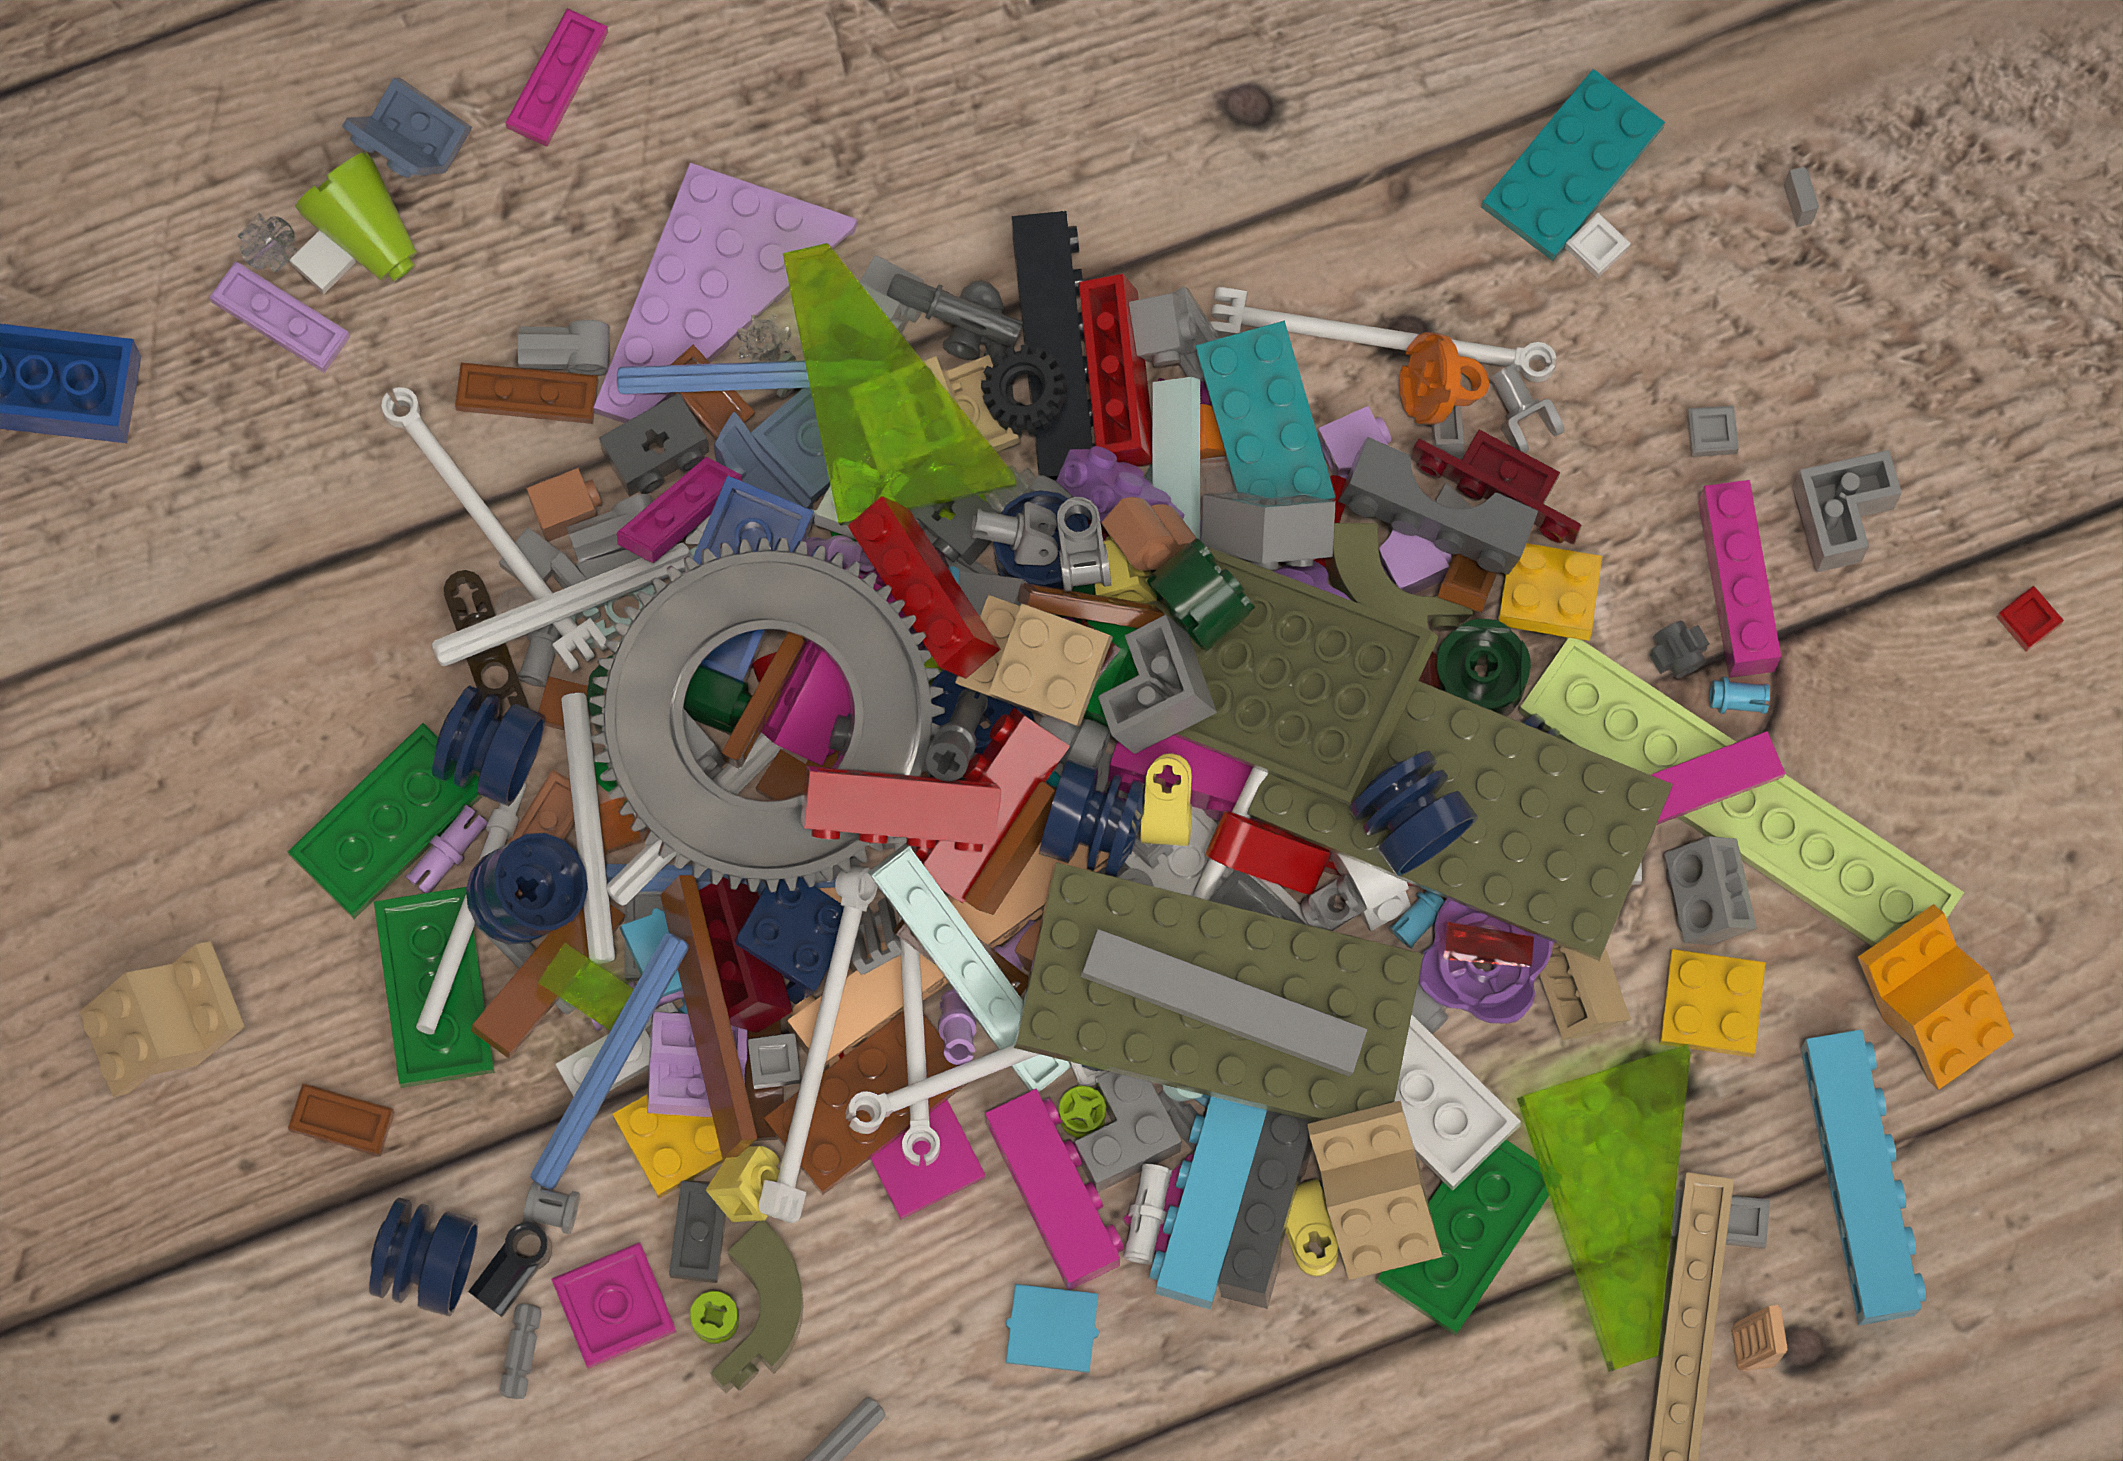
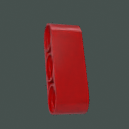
M1224 810L1205 851L1207 857L1222 865L1307 895L1315 891L1332 854L1326 848Z

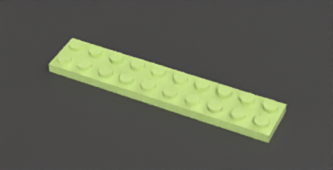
M1574 638L1567 639L1519 709V713L1527 718L1537 713L1545 720L1543 728L1547 731L1556 728L1560 731V739L1577 744L1582 748L1649 775L1737 743L1583 640ZM1786 774L1784 778L1678 817L1706 837L1737 839L1741 859L1872 947L1933 904L1944 912L1947 919L1964 894L1963 891Z

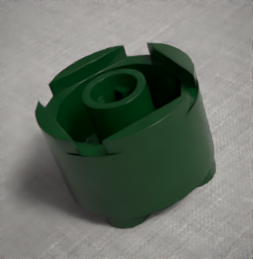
M1195 538L1190 544L1187 543L1159 567L1145 582L1159 601L1163 598L1165 599L1164 604L1170 610V614L1201 648L1203 647L1205 651H1208L1248 617L1250 612L1255 609V606L1242 592L1244 588L1226 568L1221 570L1213 561L1215 557L1198 538Z
M1492 619L1466 621L1451 632L1439 648L1433 672L1434 687L1507 717L1521 701L1529 679L1531 660L1528 648L1523 640L1521 641L1511 631V628L1502 622ZM1476 666H1484L1485 673L1488 676H1478L1477 671H1475Z

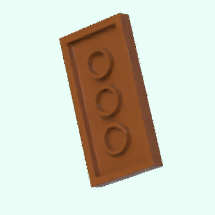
M904 1011L823 1072L800 1165L801 1169L822 1195L910 1129L909 1106L892 1112L890 1116L884 1118L876 1131L869 1134H861L849 1127L851 1121L848 1122L845 1115L849 1102L858 1093L888 1094L908 1086ZM923 1014L927 1078L960 1065L952 1064L946 1059L944 1055V1040L941 1039L940 1034ZM968 1083L928 1098L929 1113ZM799 1091L764 1117V1122L784 1147L786 1146ZM856 1111L855 1117L860 1121H871V1116L867 1111Z

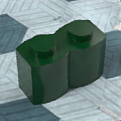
M700 663L689 682L683 708L694 721L731 735L753 695L748 692L747 682Z

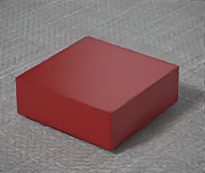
M2032 586L2005 607L1996 617L2025 652L2029 651L2061 626L2064 621L2035 586Z

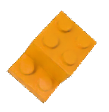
M1934 904L1858 956L1883 1021L1916 1049L1928 1081L1938 1090L2014 1037L1990 973L1957 946L1944 912Z

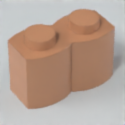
M1139 497L1121 499L1101 522L1130 564L1142 571L1158 569L1187 543L1190 544L1196 538L1175 508L1165 504L1150 506L1146 500Z

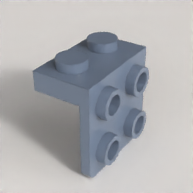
M401 78L392 79L371 116L347 117L342 125L345 130L352 134L350 140L355 145L371 153L376 150L388 158L386 165L390 169L407 178H410L411 175L427 176L429 174L446 173L473 128Z

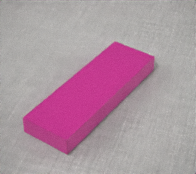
M568 8L566 9L505 122L507 129L546 147L548 146L608 34L607 26Z
M705 457L616 532L617 545L654 563L711 515L727 475L742 481V475Z
M1768 731L1651 774V776L1673 784L1657 825L1784 778L1786 773Z

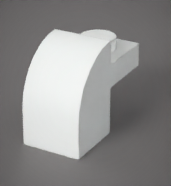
M1331 851V857L1340 875H1347L1367 908L1361 913V917L1371 931L1404 914L1411 907L1406 894V890L1409 889L1406 881Z

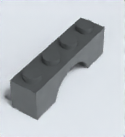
M1370 437L1366 438L1356 454L1338 502L1348 505L1354 513L1360 516L1378 518L1392 524L1396 531L1404 535H1417L1433 542L1443 552L1461 554L1477 561L1478 565L1487 571L1502 572L1509 575L1520 560L1538 510L1499 493H1494L1486 502L1473 508L1453 509L1442 506L1430 499L1416 483L1411 469V457L1409 454Z
M1267 1110L1219 1278L1222 1298L1268 1309L1280 1266L1282 1246L1291 1207L1299 1183L1306 1173L1313 1148L1308 1130V1124L1313 1123V1121Z

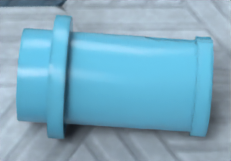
M1722 676L1720 681L1712 680L1709 692L1710 708L1718 709V713L1724 714L1726 709L1760 712L1761 714L1767 713L1769 705L1765 704V701H1770L1769 684L1729 682L1728 677Z
M1428 890L1424 894L1419 891L1416 894L1418 900L1395 924L1389 927L1391 932L1403 944H1406L1408 948L1411 949L1417 940L1435 923L1438 912L1445 903L1438 894Z

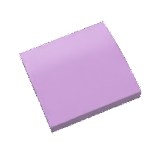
M653 1012L647 1113L712 1117L688 1014ZM731 1026L745 1083L747 1030Z

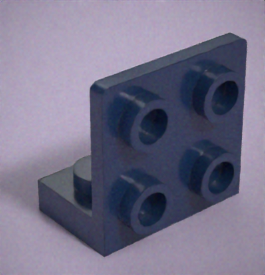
M800 876L797 878L794 891H789L783 879H779L776 892H769L767 887H764L734 941L737 946L775 969L789 980L786 985L789 1000L797 1005L816 991L830 966L844 906L817 887H808Z

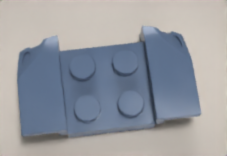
M838 340L822 344L804 352L807 360L858 359ZM855 386L802 388L751 433L741 418L733 412L714 444L716 462L741 474L742 482L813 510L812 503L829 489L834 479V464L838 457L853 462H861L872 453L850 388Z

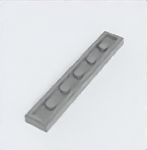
M1099 929L1095 932L1080 977L1348 1077L1354 1072L1367 1029Z

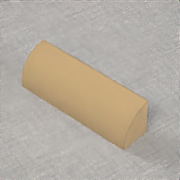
M1553 942L1551 957L1539 975L1562 1040L1592 1035L1630 1021L1631 1018L1606 948L1600 961Z

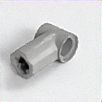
M578 320L570 323L568 327H519L517 342L519 368L567 369L569 373L604 375L608 372L610 327L608 324L596 320Z
M640 494L626 498L615 504L610 512L567 526L566 528L578 562L626 550L617 545L616 532L653 502L652 497L649 494Z

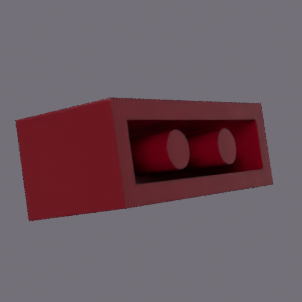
M722 877L717 885L710 883L700 889L699 895L730 1025L758 1033L793 1012L782 974L737 946L734 941L759 898L757 890L756 892H750L747 885L740 883L736 890L729 888L728 879Z

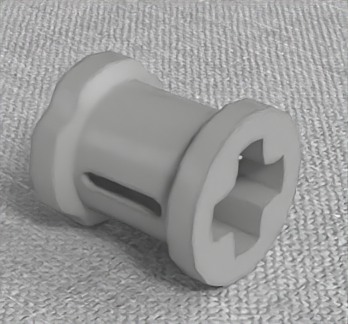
M533 1182L525 1203L523 1223L538 1222L562 1228L563 1233L571 1234L578 1212L580 1193L572 1191L567 1195L541 1189L539 1183Z

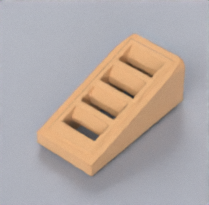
M1779 1305L1768 1306L1736 1322L1731 1329L1737 1368L1741 1371L1774 1368L1788 1351L1782 1311Z

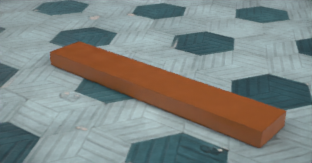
M679 875L660 894L669 933L682 938L689 944V949L678 967V973L722 1158L738 1157L757 1139L756 1129L696 878L692 875Z

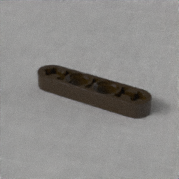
M468 570L457 571L450 575L445 582L443 590L456 631L496 616L485 584L479 575ZM467 583L469 589L478 588V590L472 593L477 613L470 615L467 613L463 599L461 597L453 598V596L459 594L458 586ZM483 608L487 609L486 612H480ZM460 616L465 617L463 620H459ZM506 643L466 658L476 688L483 692L482 703L490 694L498 696L500 700L507 697L510 707L518 704L528 708ZM491 666H500L506 669L508 680L504 686L496 689L485 686L482 682V676L486 669ZM513 692H516V693H517V696H510V695H511ZM501 706L499 708L498 720H502L504 716Z

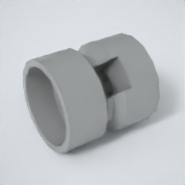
M1048 715L1042 717L1039 725L1070 746L1060 760L1063 763V768L1068 759L1098 768L1111 737L1109 726L1095 720L1086 719L1078 727Z

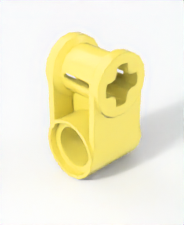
M1174 753L1163 754L1156 758L1147 771L1144 814L1141 820V843L1189 846L1192 771L1188 761L1181 755ZM1166 765L1173 766V774L1181 775V779L1176 780L1172 788L1165 787V779L1157 778V774L1162 773Z
M1317 1178L1299 1184L1285 1231L1300 1270L1314 1277L1324 1276L1332 1271L1337 1263L1339 1248L1327 1210L1325 1195ZM1317 1242L1319 1248H1325L1324 1257L1317 1258L1314 1252H1309V1244Z

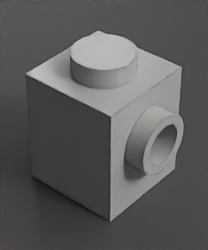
M1169 293L1129 302L1138 357L1153 361L1154 366H1167L1181 362L1180 355L1194 352L1192 340L1197 338V326L1193 314L1188 312L1186 298Z

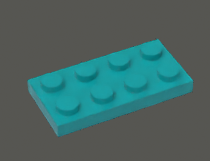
M1592 69L1482 201L1481 208L1550 260L1554 261L1565 248L1566 242L1580 230L1663 130L1665 121L1595 69Z
M1285 320L1195 345L1236 491L1268 498L1307 495L1331 501L1335 500V493Z

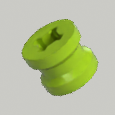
M1080 1085L1068 1090L1063 1095L1059 1105L1061 1127L1068 1135L1076 1139H1081L1101 1129L1105 1124L1106 1104L1103 1096L1090 1086ZM1077 1117V1118H1079V1119H1083L1084 1121H1080V1120H1078V1119H1075V1120H1072V1119H1074V1118Z
M709 1291L701 1294L694 1301L690 1309V1320L695 1334L709 1344L727 1342L735 1335L739 1327V1314L735 1302L722 1292Z

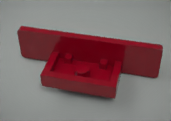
M1480 429L1462 460L1418 438L1411 459L1417 462L1416 466L1425 474L1434 478L1446 477L1457 483V488L1463 494L1476 500H1481L1482 497L1488 500L1494 493H1499L1536 509L1538 513L1534 525L1540 527L1539 532L1543 536L1557 543L1566 541L1570 544H1575L1582 525L1544 504L1559 478L1560 472Z

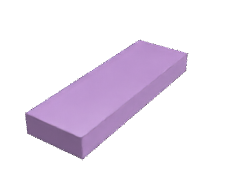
M236 261L209 297L211 303L323 373L326 372L350 338L347 330Z

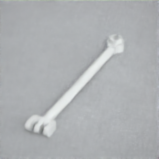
M1224 287L1215 289L1214 299L1220 302L1231 303V306L1215 304L1212 306L1211 316L1217 319L1228 320V323L1210 322L1219 337L1241 333L1242 325L1263 327L1285 320L1288 332L1405 351L1417 335H1419L1245 307L1247 291ZM1451 339L1457 347L1459 356L1469 357L1481 363L1506 367L1515 364L1517 371H1520L1526 379L1532 382L1546 381L1555 371L1557 359L1555 352L1549 345L1542 342L1530 343L1525 348L1517 347V349ZM1532 360H1541L1545 364V369L1539 372L1534 371L1529 367V363Z
M401 387L393 389L399 407L407 406L410 408V412L402 417L394 415L397 408L390 395L386 393L382 399L381 406L387 422L394 427L404 428L410 434L534 600L552 594V591L421 420L419 403L413 391ZM571 616L552 623L562 635V638L552 644L553 649L571 673L579 668L576 658L570 653L576 648L583 659L588 662L595 656L585 641L592 638L595 645L601 651L607 648L604 645L607 639L591 618L577 626Z
M888 836L887 843L882 844L884 849L895 848L896 851L907 842V838H892ZM900 938L909 1086L927 1078L920 953ZM928 1099L909 1106L910 1129L905 1133L902 1140L905 1158L916 1166L920 1164V1155L915 1154L912 1150L916 1142L926 1141L931 1146L930 1151L924 1155L926 1166L933 1163L940 1153V1139L937 1133L930 1128Z
M853 865L851 866V872L845 873L841 870L836 878V892L842 897L841 905L844 906L778 1179L777 1182L764 1181L759 1201L761 1213L791 1224L796 1223L800 1219L806 1192L796 1189L795 1186L862 911H867L868 904L873 901L878 888L868 874L872 870L868 867Z
M1013 1044L888 1094L858 1093L847 1106L845 1112L846 1119H848V1122L851 1121L849 1127L861 1134L872 1133L880 1127L884 1118L890 1116L892 1112L1040 1054L1016 1049ZM856 1111H867L871 1116V1121H860L855 1117Z

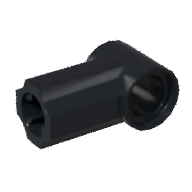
M533 1223L515 1225L508 1232L503 1246L468 1292L493 1312L503 1317L538 1269L544 1267L549 1262L552 1256L550 1238L539 1226ZM527 1235H535L541 1241L539 1252L529 1259L519 1257L517 1254L518 1242Z

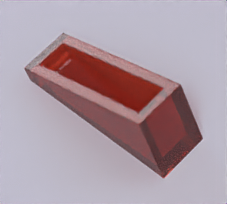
M1447 922L1444 935L1443 959L1532 967L1534 937Z

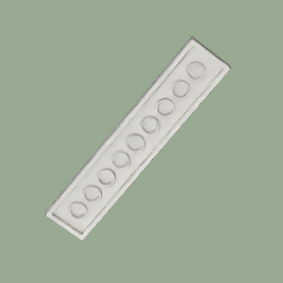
M1192 807L1189 846L1171 845L1174 851L1168 857L1162 853L1157 858L1160 864L1154 869L1147 865L1133 851L1123 866L1139 869L1147 873L1154 887L1192 896L1210 859L1205 855V851L1218 824L1207 816L1202 809ZM1226 867L1215 892L1234 872V869ZM1250 875L1306 925H1309L1303 915L1301 906L1280 885ZM1411 1015L1394 1102L1401 1100L1417 1156L1453 1191L1520 1127L1521 1121Z

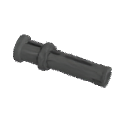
M968 688L963 689L959 694L949 722L942 725L936 731L933 745L928 749L925 758L926 767L935 778L942 781H955L966 772L969 759L974 754L977 745L974 733L988 705V697L980 693L978 699L974 698L976 691Z

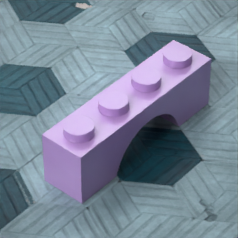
M1369 406L1319 427L1317 433L1324 459L1332 475L1346 479L1356 454L1367 437L1386 445L1391 442V436L1384 420L1381 417L1374 418ZM1394 528L1389 538L1379 548L1380 562L1386 575L1396 586L1410 594H1416L1442 582L1449 568L1448 563L1452 561L1451 554L1441 551L1433 542L1417 535H1404Z

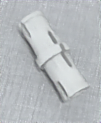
M1154 1164L1142 1165L1138 1194L1135 1204L1130 1205L1128 1214L1132 1220L1123 1258L1128 1261L1147 1265L1153 1264L1160 1225L1165 1223L1167 1212L1163 1210L1172 1175V1170H1169L1167 1167Z

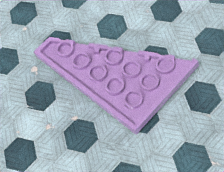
M690 163L593 407L594 412L598 415L626 423L674 396L672 392L621 394L617 388L618 368L670 365L693 344L711 363L729 346L733 338L743 334L753 325V321L772 303H777L803 280L804 275L811 268L820 265L827 258V254L849 234L852 236L857 227V219Z

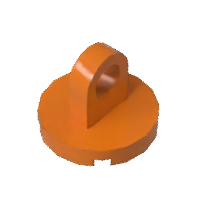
M1425 332L1417 335L1408 346L1405 355H1411L1408 366L1402 365L1400 370L1399 390L1403 408L1409 417L1416 418L1414 422L1425 425L1442 423L1450 415L1454 406H1470L1486 395L1489 389L1487 371L1475 359L1459 356L1457 347L1449 336L1442 333ZM1461 373L1465 374L1471 381L1472 391L1466 390L1460 384Z

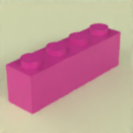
M1750 480L1705 485L1698 505L1728 678L1775 672L1781 659V652Z
M859 571V579L866 576V574ZM875 580L873 589L877 590L884 586L885 583ZM891 592L886 600L888 603L896 601ZM902 609L898 614L900 618L905 616ZM808 640L761 732L774 744L822 766L827 755L830 756L835 752V750L828 748L836 717L838 714L843 716L850 714V701L845 682L833 661L818 646Z
M1173 735L1136 754L1117 741L1109 766L1108 782H1111L1115 774L1122 775L1120 790L1129 794L1134 779L1145 782L1146 786L1147 771L1156 758L1167 753L1181 755L1188 761L1192 771L1190 804H1192V807L1202 809L1207 816L1217 821H1220L1224 810L1233 811L1253 769L1252 766ZM1166 765L1163 772L1157 774V778L1165 779V787L1172 788L1176 780L1181 779V775L1173 774V766Z
M1036 1088L986 1112L985 1123L1067 1290H1072L1120 1267V1256L1118 1253L1124 1250L1123 1243L1113 1224L1107 1227L1104 1226L1097 1210L1103 1208V1204L1093 1183L1083 1184L1076 1169L1082 1166V1161L1071 1139L1063 1142L1055 1127L1062 1122L1051 1098L1048 1097L1042 1100Z

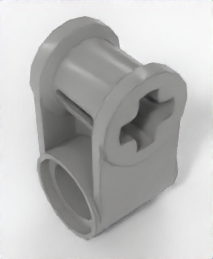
M1084 497L1067 499L1060 506L1057 514L1060 544L1059 559L1064 592L1072 591L1073 586L1102 583L1104 587L1111 586L1106 544L1103 543L1097 507L1091 500ZM1078 513L1086 515L1092 523L1085 531L1074 532L1066 526V520L1071 515Z

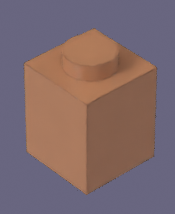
M579 468L526 488L530 503L547 542L568 535L567 526L596 517L595 507L602 505L593 480L584 482Z

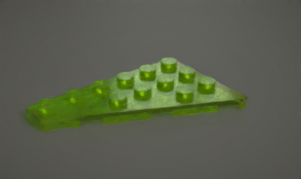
M828 243L783 253L838 524L841 526L850 524L881 496L909 510H914L1018 486L1014 473Z
M1688 1044L1517 1098L1608 1372L1658 1356L1691 1056Z

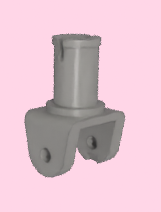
M1512 364L1492 375L1489 379L1494 384L1509 411V414L1506 415L1508 420L1502 424L1501 430L1512 447L1526 453L1529 451V447L1517 423L1518 421L1537 411L1553 436L1560 435L1565 430L1553 402L1549 399L1539 401L1537 398L1533 400L1516 369V365Z
M1026 502L1022 514L1018 513L1016 517L976 508L971 523V538L1010 544V548L1014 550L1015 562L1021 565L1050 564L1058 555V544L1052 537L1057 527V518L1051 510L1031 502Z
M1346 874L1341 875L1304 898L1301 903V910L1309 925L1329 931L1335 930L1367 909ZM1337 894L1345 899L1346 906L1344 910L1333 906Z

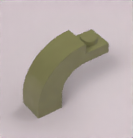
M1334 523L1333 557H1326L1325 564L1333 588L1343 592L1352 601L1428 629L1427 623H1431L1432 630L1437 631L1455 630L1458 628L1459 623H1464L1473 615V609L1444 600L1438 596L1413 595L1396 586L1386 575L1380 562L1378 523Z
M765 1221L757 1222L727 1251L729 1260L756 1288L760 1297V1313L751 1334L710 1373L712 1380L726 1394L733 1387L740 1391L747 1386L759 1373L756 1365L760 1361L775 1374L790 1355L801 1329L804 1305L799 1273L789 1249Z

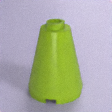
M363 152L357 154L326 175L328 179L318 188L314 185L296 203L295 207L301 216L380 280L390 277L395 282L415 267L411 259L417 254V251L373 158L367 152L365 154Z

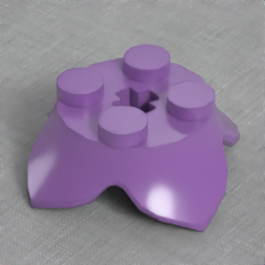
M1447 899L1440 908L1435 921L1434 943L1423 953L1419 985L1437 1003L1448 1008L1462 1009L1471 1013L1479 1020L1500 1024L1517 1022L1533 1004L1535 997L1534 980L1546 967L1552 954L1553 942ZM1476 953H1482L1485 958L1493 957L1496 963H1492L1491 971L1484 972L1482 968H1475L1473 963H1475L1477 958L1475 956Z

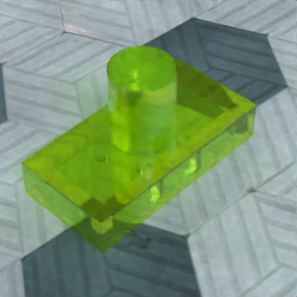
M566 942L563 943L538 980V983L610 1031L634 990L632 986Z

